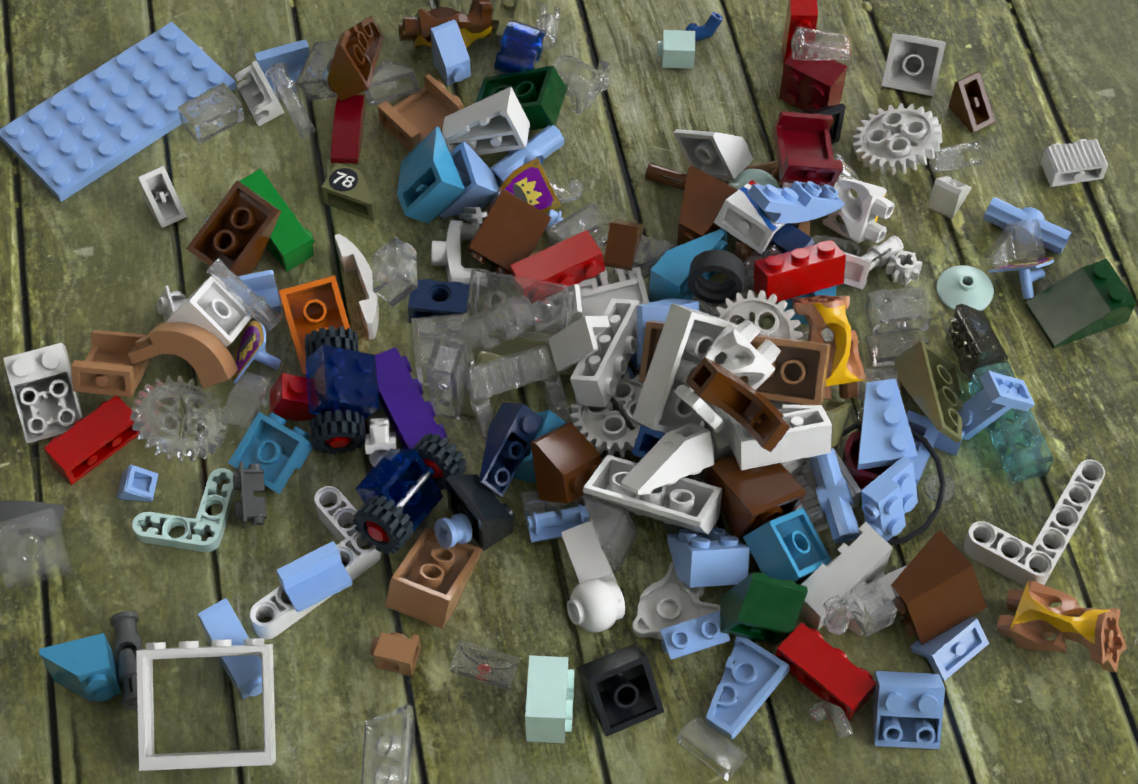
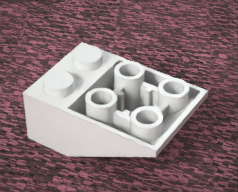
M63 343L3 358L26 444L62 435L73 427L76 421L83 418L78 392L73 391L71 364L66 346Z

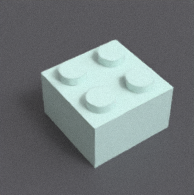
M529 655L525 712L526 741L565 743V732H572L575 669H568V657Z

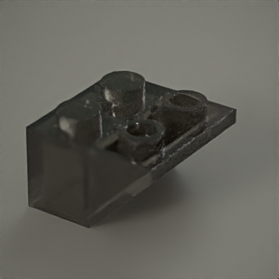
M962 303L956 305L953 318H951L950 328L946 335V342L949 349L954 350L962 373L968 376L971 383L980 381V377L987 371L1003 374L1008 356L985 314Z

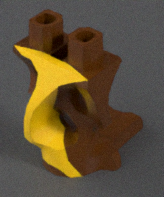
M472 0L468 15L448 7H438L428 12L425 9H419L414 17L403 18L402 24L398 26L400 41H413L414 47H419L420 45L432 47L431 28L455 19L464 44L468 48L477 39L490 38L492 30V4H490L489 0Z

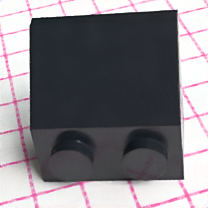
M477 474L450 475L446 478L448 508L454 515L462 513L469 519L472 527V538L483 551L513 532L514 514L506 503L501 504L496 498L497 495L479 482L480 477Z
M635 644L576 667L585 696L606 737L664 713L648 657Z

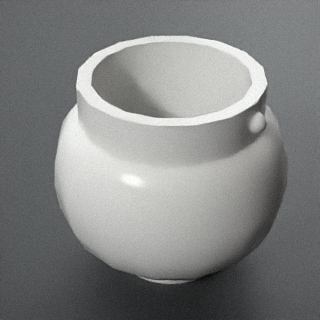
M590 579L578 584L573 589L570 600L567 603V611L575 625H579L580 628L587 632L596 633L610 628L616 620L623 618L625 614V601L619 586L613 580Z

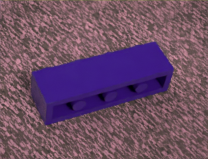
M394 347L364 359L366 377L396 432L407 457H409L408 454L412 448L428 433H432L433 436L439 434L441 439L447 438L443 425H437L434 420L435 412L430 401L425 402L421 396L424 393L418 378L413 379L410 372L412 370L406 356L401 357L397 348Z

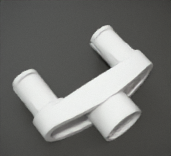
M451 220L447 240L432 241L431 266H445L448 282H461L463 284H470V286H489V268L472 269L461 266L460 243L462 241H470L479 224Z

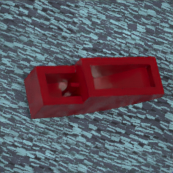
M354 95L342 101L337 96L332 130L331 163L358 164L364 137L365 95Z

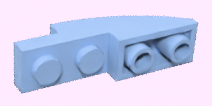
M794 181L790 188L784 187V189L776 188L770 184L766 186L753 184L747 192L775 223L787 224L810 221L841 209L845 204L837 196L839 193L835 188L828 184H824V186L817 185L811 181L807 183Z

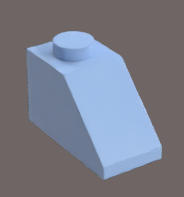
M455 19L431 28L433 65L446 85L461 82L470 77V57Z

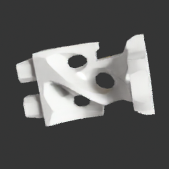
M840 179L832 187L838 191L839 194L837 196L845 204L841 209L829 214L822 224L858 244L865 240L875 243L882 241L885 238L887 229L876 223L878 217L882 219L890 218L895 207L894 203L884 198L887 190L883 187L858 180ZM783 183L782 188H790L793 183ZM850 189H854L858 193L857 198L852 196ZM840 215L845 224L838 223L836 217Z
M746 319L735 329L730 326L724 328L707 350L705 357L714 361L715 356L725 352L727 358L719 365L739 378L744 375L747 376L749 379L747 384L756 390L775 370L771 364L775 361L781 350L769 339H766L756 350L750 342L761 331L750 320ZM684 384L678 386L673 391L716 433L722 429L724 421L720 408L700 398L691 387H687Z

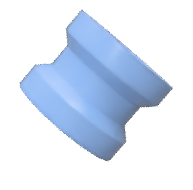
M464 514L453 515L451 519L445 517L435 522V536L442 548L448 549L454 547L456 543L465 544L470 542L472 527L469 519Z

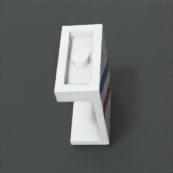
M751 180L725 200L714 223L761 254L766 250L775 232L785 224L775 223L747 194L753 184L759 185Z

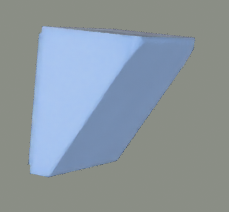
M129 465L122 473L117 498L152 502L158 473Z

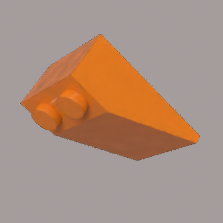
M335 275L278 291L286 324L303 375L318 371L315 367H310L306 363V335L311 334L313 330L319 331V328L322 327L329 329V326H334L335 329H338L341 326L345 330L350 328Z

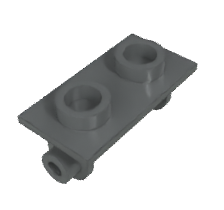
M240 462L238 472H233V489L239 490L240 501H235V519H241V529H245L247 521H252L253 526H260L264 524V519L267 518L265 496L253 497V493L265 491L264 470L260 468V464H250L248 469H243V462Z

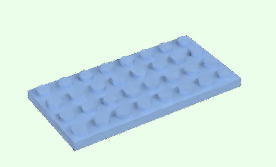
M170 22L0 129V140L62 202L237 88L236 81L173 22Z

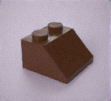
M566 423L530 442L539 500L569 504L585 494L583 487L602 463L601 455L573 423Z

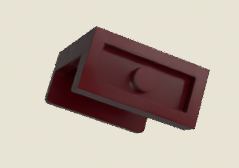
M782 111L779 113L772 132L780 182L793 183L794 181L807 183L811 181L817 185H835L843 167L842 161L834 160L829 134L833 123L832 115L796 113L792 111Z

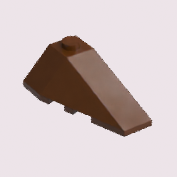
M372 16L365 18L340 35L327 78L330 90L337 94L340 101L369 90L384 40V36Z

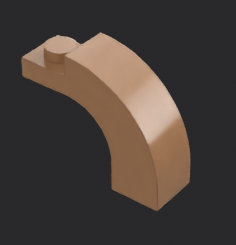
M165 322L158 324L148 333V336L135 342L136 346L128 353L132 364L160 354L177 355L185 359L194 368L203 389L229 380L238 371L231 353L221 340L208 330L187 322Z

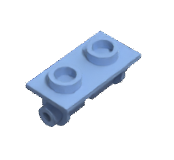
M580 503L576 506L538 513L532 512V514L525 515L531 543L562 537L561 532L588 522L590 517L588 506H585V504L581 505Z
M720 611L660 629L663 638L661 646L664 653H668L670 660L730 641L727 633L720 632Z

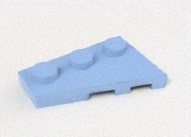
M896 378L866 382L857 470L890 466L903 456L913 462L917 461L918 453Z
M736 636L735 645L731 656L728 657L722 680L717 686L706 715V724L732 741L790 671L789 664L748 638Z

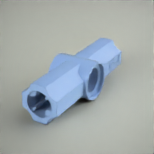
M548 125L527 141L526 148L510 150L506 157L493 165L490 169L494 173L498 188L515 169L538 157L541 165H543L545 158L564 145V137L560 130L554 125Z
M995 197L991 200L983 218L1010 231L1011 237L1018 243L1030 244L1034 242L1058 254L1062 253L1071 235L1070 231L1044 220V216L1039 210L1032 207L1020 209Z
M831 449V453L809 457L813 475L818 486L815 487L823 513L826 514L833 541L835 543H847L855 540V538L859 537L860 533L851 506L853 505V499L847 481L842 476L835 450Z

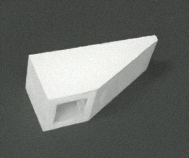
M689 423L667 432L620 482L621 487L636 495H647L653 489L663 485L674 484L680 478L699 474L703 469L714 465L711 431L695 423Z

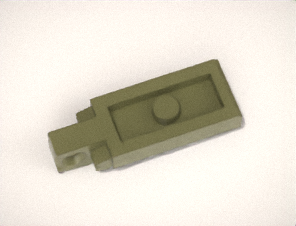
M496 0L492 16V32H496L497 37L496 46L507 47L509 34H516L525 0Z

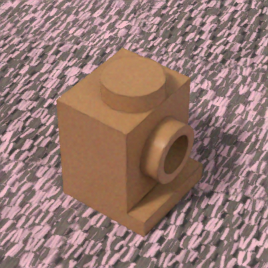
M381 632L379 637L375 636L370 649V655L374 657L375 667L412 677L421 651L420 636L413 634L412 639H408L405 635L396 632L390 634Z

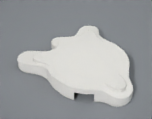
M672 561L665 577L651 584L641 594L632 630L640 638L652 637L663 640L660 629L720 611V605L701 602L699 598L704 594L705 587L690 588L677 578Z

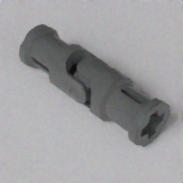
M123 611L114 614L110 618V624L114 627L116 638L113 647L118 666V681L123 687L124 698L121 701L122 707L127 710H137L136 651L143 649V643L137 631L138 614L136 612Z

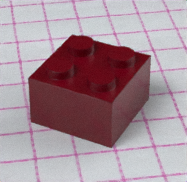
M800 43L784 63L779 99L803 111L839 104L842 98L848 66Z

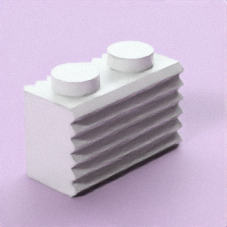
M1081 139L1072 144H1052L1045 148L1041 159V166L1050 187L1103 179L1108 167L1097 139H1090L1088 141Z

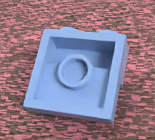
M905 456L860 491L865 522L885 541L898 535L906 526L904 514L910 512L918 503L913 461Z

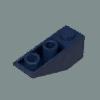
M503 402L488 430L479 482L502 498L531 445L530 442L533 441L544 420L525 404Z

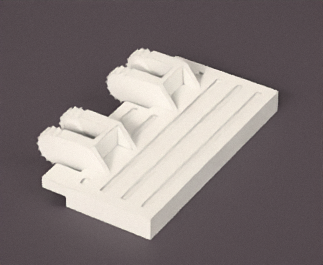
M640 267L632 268V271L628 270L629 280H626L623 269L614 268L619 279L617 283L609 284L607 271L599 273L601 287H598L596 277L576 284L580 288L584 316H603L611 299L639 300L640 305L650 303ZM540 302L531 305L537 331H540L537 304Z

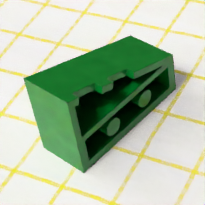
M260 168L241 179L239 182L281 211L265 248L282 268L288 272L313 257V243L315 241L311 232L307 228H303Z

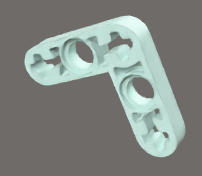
M219 468L209 475L196 519L155 512L138 514L132 522L136 538L143 543L199 552H211L217 549L222 541L236 490L233 489V473L226 468ZM226 479L228 484L222 486V496L218 495L219 489L217 484L222 483V480ZM213 504H219L223 507L222 512L216 516L206 513L208 507ZM148 523H152L153 528L150 527L147 529V532H143L141 527H146ZM181 526L185 528V532L181 537L172 538L169 536V531L173 527ZM207 532H211L212 537L202 541L201 536H206Z

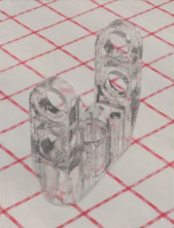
M547 345L529 348L465 369L469 399L484 449L488 430L494 419L488 397L540 380L549 410L566 423H571L570 412L560 376Z

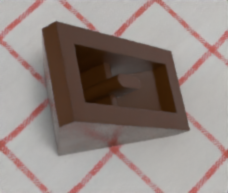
M975 72L956 81L948 107L970 132H976L994 123L995 118L980 72Z
M622 220L610 222L604 257L605 266L632 271L644 224Z

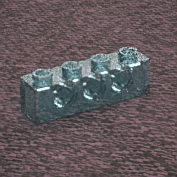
M1005 361L976 368L969 382L971 396H975L984 389L980 377L987 371L1016 378L1009 362ZM1012 408L988 425L991 430L992 443L996 448H999L1002 455L1004 470L1007 473L1010 472L1014 483L1048 474L1054 459L1031 409L1022 411Z

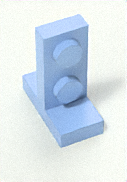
M991 371L983 374L980 380L984 389L965 402L963 409L958 411L962 418V431L965 432L963 439L969 440L1012 408L1028 411L1035 406L1023 380Z
M908 410L906 416L911 429L926 438L932 448L934 447L949 454L957 455L962 440L958 443L954 442L938 431L928 417ZM913 437L918 453L917 461L913 462L917 487L930 453L922 442Z

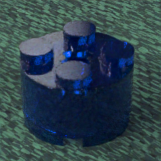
M509 21L500 42L502 45L500 52H497L494 69L505 74L535 69V61L539 62L544 47L542 45L547 31L519 21Z

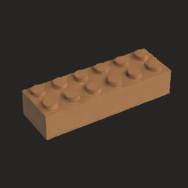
M646 321L639 382H645L665 323L663 321ZM760 334L750 342L757 350L766 339H769L781 350L775 361L771 364L775 370L756 389L757 392L767 400L803 405L823 404L831 344ZM747 376L740 377L741 380L748 383L749 379Z

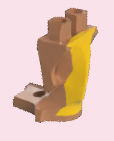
M816 295L805 298H792V306L796 314L804 315L809 323L808 340L805 341L831 344L824 398L832 399L831 386L839 385L840 398L858 397L859 381H865L866 376L859 356L858 337L855 330H851L846 316V309L850 304V296ZM828 328L833 332L834 337L832 341L826 342L823 339V329Z
M1027 581L1024 590L1009 591L1007 606L1009 610L1016 611L1015 616L1000 615L997 628L1001 635L1013 638L1017 648L1066 652L1067 646L1065 641L1066 639L1072 640L1085 646L1090 652L1091 660L1100 664L1103 670L1116 673L1119 657L1127 647L1119 627L1120 609L1083 608L1078 606L1076 598L1035 581ZM1052 603H1062L1059 607H1050ZM1057 635V638L1054 640H1046L1050 636Z

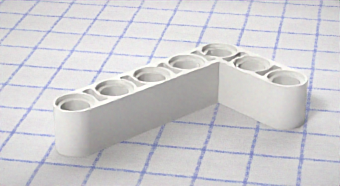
M1092 459L1084 460L1078 465L1033 546L988 522L978 521L969 528L963 545L964 551L972 559L1025 587L1027 581H1035L1045 585L1096 495L1105 476L1104 467L1098 461ZM1071 499H1075L1079 503L1073 502ZM1057 521L1063 522L1067 526L1060 525ZM975 538H980L984 540L985 543H980L976 541ZM1044 544L1051 545L1054 549H1049ZM1003 553H1008L1012 555L1013 558L1006 557L1005 555H1003ZM1031 568H1037L1041 573L1034 572Z
M325 486L320 488L314 497L317 515L320 521L340 542L336 546L340 552L341 562L348 563L345 569L353 581L380 560L382 553L376 550L375 545L370 549H361L369 541L367 539L363 540L360 537L362 533L356 531L355 527L357 525L354 524L353 527L342 528L346 524H353L354 515L357 510L337 488ZM328 503H334V504H335V505L332 506V507H328V508H327V507H324V506H325L326 504H328ZM280 585L252 606L250 618L254 631L260 638L272 639L328 598L301 612H296L292 604H285L289 598ZM264 617H273L267 623L259 622Z

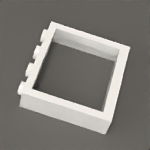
M264 638L244 639L245 645H232L231 639L211 640L212 646L199 647V641L179 642V648H166V642L146 643V649L137 650L139 771L273 765L276 762L273 644H264ZM261 655L264 749L155 754L153 659Z

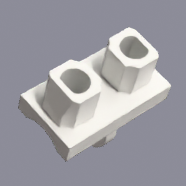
M388 418L370 419V434H366L365 451L366 454H369V460L373 467L384 470L392 466L395 461L396 432L389 431Z

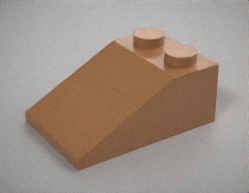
M426 527L392 576L385 607L443 629L459 602L481 555L482 548L469 543H456L454 547L442 548L436 539L435 530Z

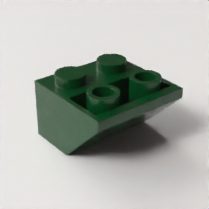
M751 573L720 597V632L776 645L793 632L808 593L807 586L795 584L794 581L788 579L779 580L767 577L764 573Z

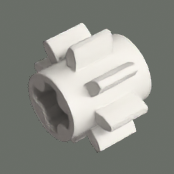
M902 249L896 256L890 254L885 273L891 274L892 283L896 282L907 286L911 280L918 281L922 262L917 261L916 253L903 251Z

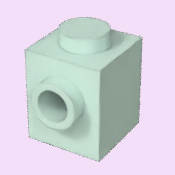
M663 30V41H658L657 57H662V68L694 69L695 31Z

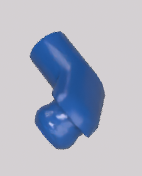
M712 12L705 25L698 26L696 23H691L686 27L685 31H695V42L710 38L723 21V17L716 12Z

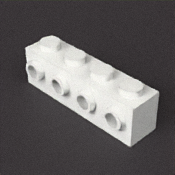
M611 299L603 316L608 317L610 327L595 336L598 350L579 361L570 378L579 405L607 407L611 397L615 395L617 385L622 375L626 373L630 358L637 350V306L640 305L639 300Z

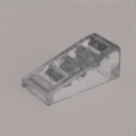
M797 27L791 39L792 58L795 60H849L851 57L849 36Z

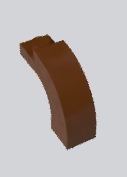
M705 356L686 381L700 398L712 403L733 417L751 434L763 449L769 452L773 451L790 428L782 419L784 415L765 397L739 377Z

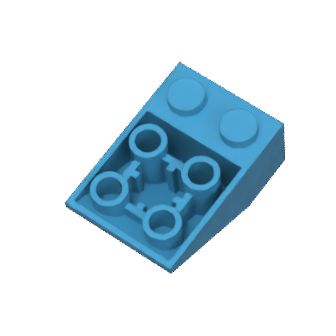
M439 127L431 131L401 161L397 196L405 216L429 224L465 190Z
M722 228L666 251L650 270L649 302L667 298L694 300L695 295L692 294L688 287L690 263L696 255L703 251L713 249L726 251L728 248V242H726L727 231ZM704 272L703 274H701V276L704 277L706 280L710 281V278L715 273L719 274L720 272Z

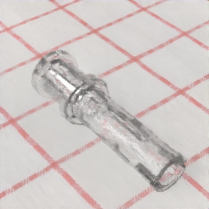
M275 63L266 70L265 75L269 81H272L276 97L284 102L299 136L307 138L312 135V132H315V128L298 97V86L295 81L291 80L287 64Z
M219 258L206 270L227 292L241 303L246 309L245 312L248 317L252 316L264 326L266 334L284 318L282 313L278 314L266 302L267 299L264 296L256 295Z

